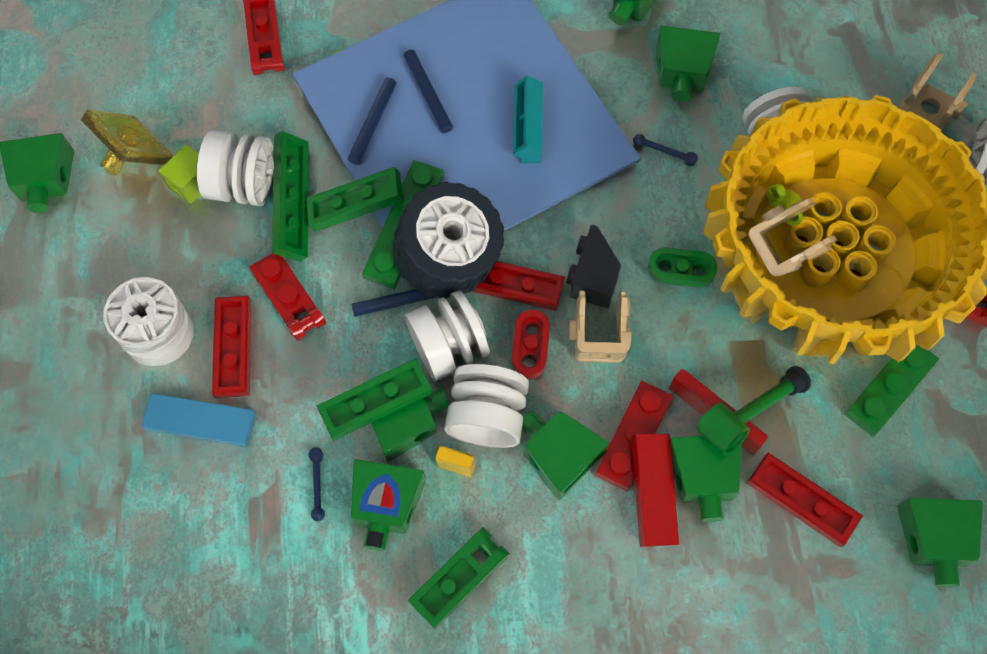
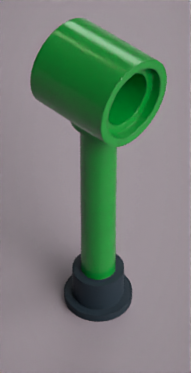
M792 366L786 371L785 376L780 379L779 384L736 412L731 411L723 403L714 405L703 415L696 429L723 455H728L748 436L750 428L745 423L787 395L793 396L797 393L808 391L811 387L810 377L803 368Z

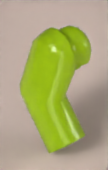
M774 184L766 191V197L769 199L768 203L772 208L782 205L785 210L802 200L799 194L794 191L785 190L782 184ZM803 213L786 221V223L792 226L800 224L803 220Z

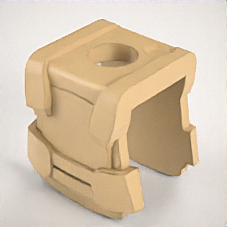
M939 53L931 57L923 72L915 80L907 96L900 102L899 109L906 112L911 111L943 130L949 119L952 117L958 120L968 105V102L963 99L974 84L977 74L974 72L971 74L956 98L927 83L944 56V54ZM925 102L932 103L936 106L938 112L936 114H928L923 111L921 104Z
M813 198L801 200L785 210L782 205H779L763 214L762 218L764 221L749 230L748 234L752 243L772 275H786L799 270V267L803 265L802 262L807 259H815L832 249L831 244L837 241L835 235L830 236L782 263L766 235L768 231L813 207L816 204Z
M579 291L576 301V319H569V340L575 341V359L578 362L592 363L623 362L630 349L632 332H630V328H627V318L630 317V298L626 297V292H620L616 304L617 343L585 342L586 298L585 291Z

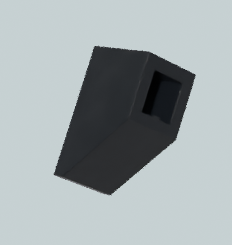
M591 225L588 235L580 236L576 249V255H580L578 265L571 264L566 284L571 285L570 298L577 299L579 291H585V302L609 309L621 264L598 226Z

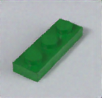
M395 167L307 197L308 226L316 232L403 202L400 172Z
M915 344L916 348L904 360L897 362L891 358L844 415L874 437L939 360L932 352L926 351Z
M415 358L316 405L332 440L335 441L433 392L421 366Z

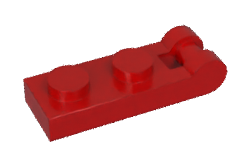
M243 0L253 75L264 74V71L275 69V72L285 71L276 0ZM263 53H272V57L261 58Z
M271 253L249 266L252 274L297 341L306 336L305 332L315 326L319 329L327 324L322 313L282 256ZM306 311L307 316L299 321L295 319L296 316Z

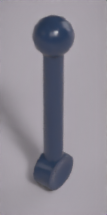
M637 134L633 138L634 145L639 147L644 145L683 159L684 163L688 166H694L698 160V156L694 152L685 154L647 140L642 134Z
M314 447L308 454L313 462L314 509L311 511V518L319 522L325 517V511L321 508L320 462L323 460L324 454L320 448Z

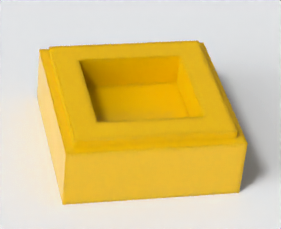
M439 446L435 457L438 468L472 478L475 469V458L473 455L445 446Z

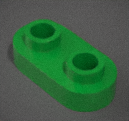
M668 247L655 250L648 262V273L656 282L697 288L706 287L712 283L718 268L716 260L709 253ZM665 265L669 267L670 271H661L659 266ZM700 269L704 274L701 276L696 275L693 270Z

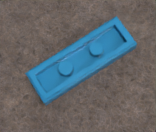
M151 393L141 427L149 431L248 447L256 413L250 409Z

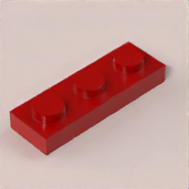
M641 380L596 471V477L628 492L634 480L631 436L635 434H656L674 395Z

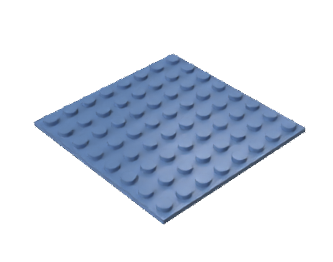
M448 0L293 73L295 81L354 181L395 167L401 174V182L403 184L412 161L416 160L443 169L444 178L442 182L461 183L464 186L475 188L483 196H486L494 208L498 210L504 231L625 170L641 160L532 0ZM414 50L453 125L451 131L447 133L441 132L403 57L406 51ZM526 75L543 82L541 164L521 163V158L513 155L515 83ZM385 78H392L397 83L360 164H353L347 159ZM393 205L373 212L381 228H383Z

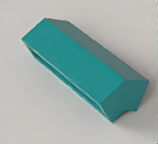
M528 75L516 82L514 87L513 155L521 158V163L541 164L543 82Z

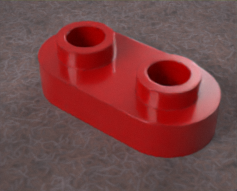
M531 309L522 312L517 317L515 323L512 368L527 379L539 377L545 371L547 364L550 322L548 317L539 310ZM529 327H535L538 329V333L529 334L526 330ZM532 359L535 361V365L527 367L523 364V361Z

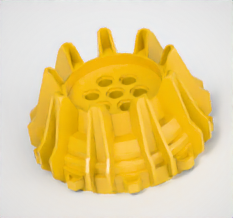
M846 95L844 97L825 99L814 97L812 103L810 101L802 103L796 98L783 102L778 117H759L756 120L751 136L738 135L735 138L731 151L726 150L718 167V171L727 181L711 185L705 201V207L711 213L708 214L703 234L713 241L712 244L716 256L722 257L725 266L732 269L726 275L720 288L723 293L732 292L740 308L739 314L742 318L746 317L751 324L759 321L769 313L768 323L780 331L790 326L798 327L792 351L798 355L828 357V363L833 365L844 353L848 342L853 343L854 349L860 355L886 354L897 362L904 360L916 348L915 344L926 351L932 349L945 336L943 319L960 324L987 295V287L984 284V281L987 279V189L984 184V175L979 173L977 169H974L969 161L972 151L963 141L955 142L952 138L949 139L941 133L942 129L936 127L928 120L911 111L906 112L897 108L896 105H892L890 98L875 95L868 101L858 100L857 97ZM774 184H782L785 190L796 192L802 200L813 198L816 203L813 207L803 212V220L800 224L792 226L784 222L766 233L782 263L833 235L844 246L833 243L831 244L832 249L815 259L805 260L802 262L803 265L799 267V270L786 275L774 276L768 271L748 233L752 227L764 221L762 218L763 214L773 209L768 203L769 199L766 197L767 189ZM816 211H820L826 216H821ZM852 215L859 217L862 221L855 219ZM797 236L806 238L808 242L801 241ZM869 244L875 245L879 250L873 249ZM813 265L821 266L825 272L818 271ZM850 269L858 271L862 277L854 275Z

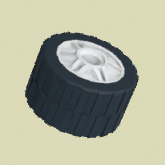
M440 182V184L425 187L424 190L412 196L411 201L406 204L394 233V240L392 242L393 259L400 271V275L410 283L412 288L430 297L435 296L439 297V299L444 297L447 299L451 293L461 290L463 294L472 292L484 281L501 255L500 251L504 246V226L501 223L500 214L491 204V201L473 187L470 188L457 182L456 184Z

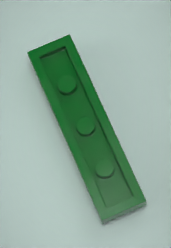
M281 131L274 136L272 253L301 262L308 258L306 198L308 197L309 142Z
M416 160L412 161L402 184L404 201L392 206L362 272L363 279L395 290L401 277L400 271L395 265L393 259L394 252L392 251V242L398 222L412 196L417 192H421L429 185H437L443 181V169Z

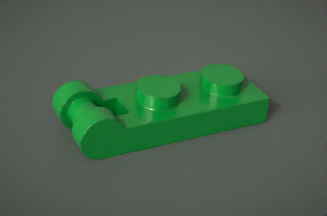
M484 527L474 534L408 599V602L434 630L510 555L503 546L498 547L490 539L492 535ZM479 549L488 557L481 565L472 556Z

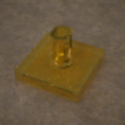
M86 109L81 118V121L109 149L104 159L100 162V166L105 167L104 170L112 175H119L125 162L165 165L173 157V154L135 116Z

